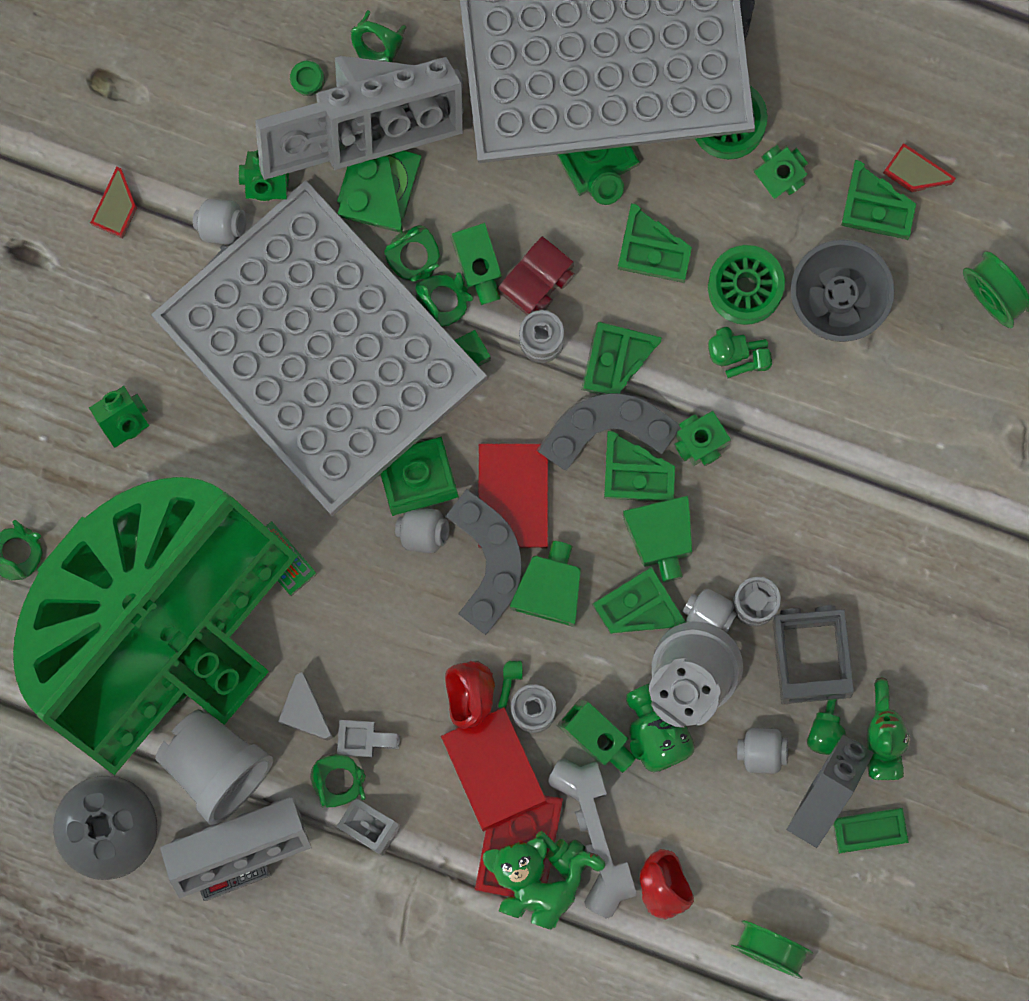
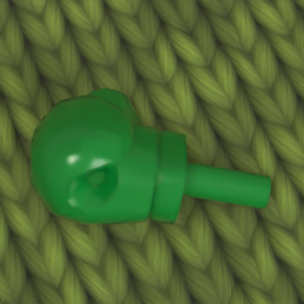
M727 326L717 329L716 335L708 341L710 358L713 363L721 367L748 359L749 350L768 347L767 339L746 342L744 334L734 335Z
M828 700L825 713H816V718L813 721L807 738L808 747L816 753L830 755L842 735L846 736L844 727L840 725L841 718L833 715L837 700Z
M543 831L538 832L536 838L544 839L549 849L546 858L558 870L560 875L566 879L570 858L585 851V846L576 839L570 843H567L564 839H559L555 843ZM587 865L582 867L581 874L584 872Z

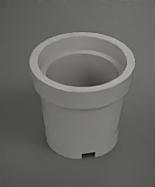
M687 622L667 631L659 640L652 660V679L649 685V692L655 713L663 721L675 727H685V725L698 726L706 723L714 715L717 708L728 701L741 682L743 659L735 641L722 629L704 622ZM683 668L686 673L681 674L678 669ZM703 686H708L710 691H704Z
M205 709L203 711L195 710L185 717L171 731L175 735L171 743L168 745L163 741L155 758L196 802V810L209 825H216L233 814L259 787L273 763V757L256 744L249 745Z

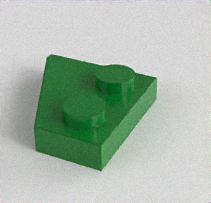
M382 156L351 165L337 214L344 219L402 233L403 224L389 158Z
M855 160L841 226L908 240L916 203L904 194L897 193L890 183L883 178L879 179L865 168L864 163Z
M631 203L618 270L685 283L692 247L681 238L671 234L669 229L659 221H654L641 211L638 205Z
M597 322L581 390L599 395L620 393L649 355L661 343L662 337Z
M608 431L604 499L657 502L674 499L675 466L662 458H657L650 454L649 451L639 445H634L623 439L614 431Z
M652 567L592 603V606L610 634L673 628L679 624L686 623Z

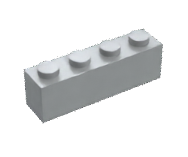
M293 797L285 800L275 801L269 806L256 811L243 813L237 818L222 824L209 826L203 831L188 837L175 839L171 843L161 846L160 850L169 881L180 899L312 847L301 814Z

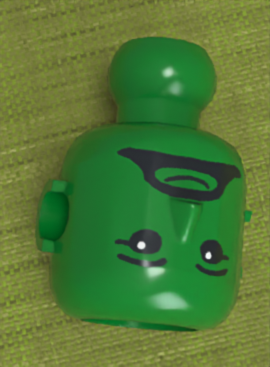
M649 683L626 694V702L636 712L638 717L629 727V735L632 740L630 742L631 752L637 760H641L648 771L655 773L691 757L695 751V745L686 725L685 727H675L663 721L655 713L651 704Z

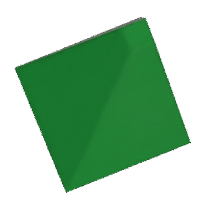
M476 330L454 340L478 367L491 361V357Z

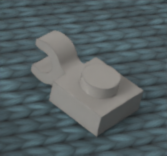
M339 720L337 754L350 757L373 758L374 747L399 749L400 735L394 733H375V722Z

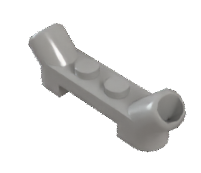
M566 758L559 759L548 779L549 785L579 801L581 810L575 811L581 832L588 831L591 844L585 845L586 851L597 854L605 861V868L600 871L584 901L585 906L607 919L614 915L620 901L637 897L627 862L613 866L594 799L607 795L597 761L579 766Z

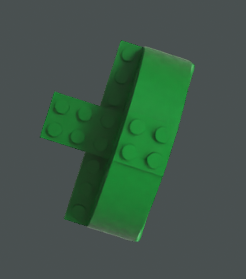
M172 477L146 482L130 488L111 498L85 518L82 516L37 569L39 573L23 603L14 637L13 663L20 693L27 705L44 723L114 776L183 693L225 725L269 672L230 637L298 555L237 500L211 483L188 477Z

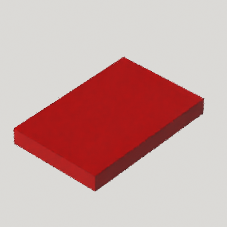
M479 444L478 497L506 520L515 534L519 548H548V458L536 451L541 444Z
M505 708L490 713L475 727L467 729L457 728L441 735L483 832L547 803Z
M544 795L547 801L546 804L486 830L475 886L476 891L514 897V892L500 886L494 873L486 868L483 862V854L485 851L500 850L504 846L514 843H527L536 838L540 831H543L555 842L563 798ZM545 857L543 860L544 872L540 879L542 883H548L551 868L550 861Z

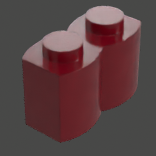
M542 236L498 287V291L526 315L539 310L545 311L553 301L549 297L557 287L565 288L574 277L575 273L571 271L574 267V262Z

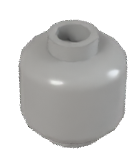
M207 199L202 203L200 209L194 213L193 227L195 230H198L200 238L206 243L230 245L245 233L246 214L235 201Z
M423 507L404 513L403 517H398L395 534L397 537H400L402 546L408 551L435 553L448 540L449 522L447 519H444L440 510Z
M710 589L703 590L699 596L692 593L683 610L684 613L688 614L686 623H709L728 633L737 616V613L733 612V602Z
M750 728L746 732L745 739H738L737 760H743L746 770L750 773H778L782 765H787L788 737H782L781 731L776 728Z

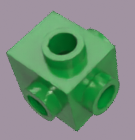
M775 145L761 156L764 162L753 169L762 184L775 199L785 191L788 195H791L806 184L802 178L808 175L804 170L808 162L797 147L791 151L787 145L782 149ZM780 165L789 166V172L786 175H779L777 173V168Z
M258 150L247 151L245 165H239V185H245L246 199H257L259 201H269L272 199L287 200L290 182L289 173L264 180L260 172Z
M125 386L107 393L102 400L89 407L98 425L114 448L128 439L137 437L142 430L149 427L148 422L143 416L148 409L139 395L135 394L131 397Z
M711 411L701 418L695 414L679 424L681 430L677 431L676 434L678 442L674 444L684 461L690 459L693 466L700 462L707 466L722 456L720 451L730 445L731 439L714 411ZM701 437L706 442L698 443L695 438Z

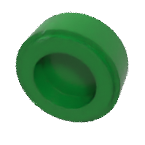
M302 61L293 67L290 73V82L299 94L312 96L320 92L324 87L325 74L315 62Z
M600 169L590 177L588 191L597 203L610 205L618 201L622 196L624 183L615 171Z

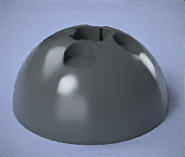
M833 240L816 246L801 259L792 277L791 299L798 318L811 332L826 340L849 342L868 336L885 321L894 301V282L886 262L873 249L851 240ZM828 291H832L833 299H831L830 293Z
M116 776L92 777L75 785L59 803L53 822L54 841L63 860L76 872L97 880L117 879L135 871L150 855L157 837L156 813L147 795L134 783Z

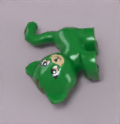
M879 677L876 678L874 683L875 715L867 729V749L874 753L867 765L868 775L874 780H899L904 777L902 754L908 749L910 735L902 717L889 707L890 694L887 679Z
M534 838L527 843H514L504 846L500 850L485 851L483 862L486 868L494 873L500 886L514 892V897H507L501 902L499 912L519 918L528 910L533 912L531 917L532 924L550 930L556 927L560 916L574 903L576 890L581 882L582 867L587 865L597 872L605 868V861L595 853L582 851L570 858L566 881L542 883L540 879L544 872L543 860L547 855V845L543 838Z

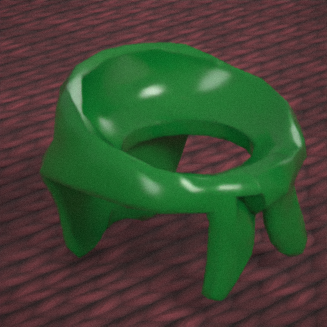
M367 10L364 18L357 24V27L354 26L350 31L352 45L359 58L392 62L402 44L403 34L407 26L402 25L397 32H394L380 24L367 21L371 13ZM366 32L374 33L383 42L386 50L377 52L370 49L363 41V34Z
M422 225L399 233L384 250L389 266L400 278L415 282L420 279L429 278L432 275V271L439 267L437 263L440 257L438 245L431 232ZM410 242L422 244L428 254L425 265L417 270L406 268L400 259L402 248Z
M460 272L456 273L455 280L448 275H435L422 280L415 287L416 300L441 327L449 326L460 320L467 311L468 302L473 301L472 295L467 292V288L463 285L464 282ZM438 287H448L453 290L458 300L455 309L450 312L438 311L437 306L431 300L433 290Z
M17 520L12 522L14 528L4 529L0 532V576L12 581L23 580L29 577L40 564L43 554L39 541L41 535L25 528ZM19 538L29 544L31 553L25 562L16 564L4 558L2 549L11 539Z
M331 754L321 757L313 765L310 775L311 784L319 797L322 808L348 804L355 800L359 794L361 800L366 798L363 788L366 777L364 770L357 766L349 756ZM337 768H344L353 776L351 788L342 794L330 792L325 785L327 775Z

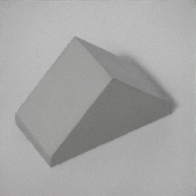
M303 672L296 674L278 722L327 741L334 738Z
M357 798L352 801L337 825V828L382 856L401 827L395 821Z

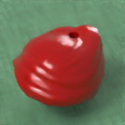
M479 661L459 663L448 668L445 673V683L449 699L450 718L453 724L459 728L475 727L489 715L492 709L495 688L493 673Z
M660 849L650 854L640 871L639 879L642 888V900L648 913L654 917L667 920L689 909L694 903V895L684 876L680 861L674 852Z

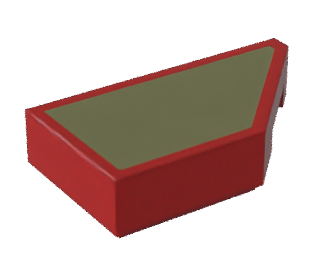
M904 143L883 172V174L910 192L943 185L949 186L956 179Z
M116 166L90 223L96 228L123 239L137 207L121 168Z

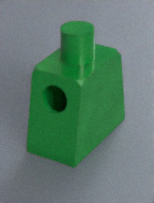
M485 223L452 233L451 240L467 288H476L481 305L500 300L495 280L501 278V272ZM476 261L484 262L487 272L483 275L476 274L473 263Z
M688 496L623 511L624 523L643 566L658 564L662 582L683 578L679 559L691 556L692 554Z
M552 541L548 559L539 556L532 557L510 605L512 611L575 627L581 568L568 565L572 545L560 541Z
M579 699L556 725L600 764L606 765L610 762L623 773L636 759L623 746L628 738L588 701ZM604 734L607 737V742L603 747H600L597 744V740L600 735Z

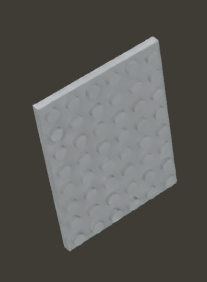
M460 0L478 163L755 131L740 0Z
M306 180L287 196V200L283 199L151 314L154 320L331 516L337 513L488 379L487 375Z

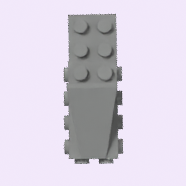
M339 56L335 57L337 87L316 93L317 103L255 120L259 167L264 180L329 161L333 169L337 170L463 134V81L459 70L452 68L447 57L418 65H408Z

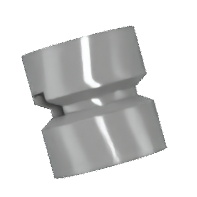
M544 310L535 311L527 315L520 324L519 330L522 352L528 359L538 363L550 362L558 357L564 345V328L560 319L550 311Z
M752 577L745 580L739 586L733 598V610L737 613L736 617L748 626L759 627L767 624L773 619L780 607L781 596L779 590L772 581L764 577Z
M537 684L526 685L520 688L513 696L511 702L512 718L523 731L540 733L548 729L554 722L556 701L552 693L545 687Z

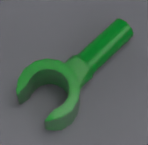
M758 349L752 351L753 362H747L726 370L727 378L753 370H769L772 366L770 350Z
M508 661L504 665L503 687L498 703L499 708L506 709L512 680H523L522 661Z

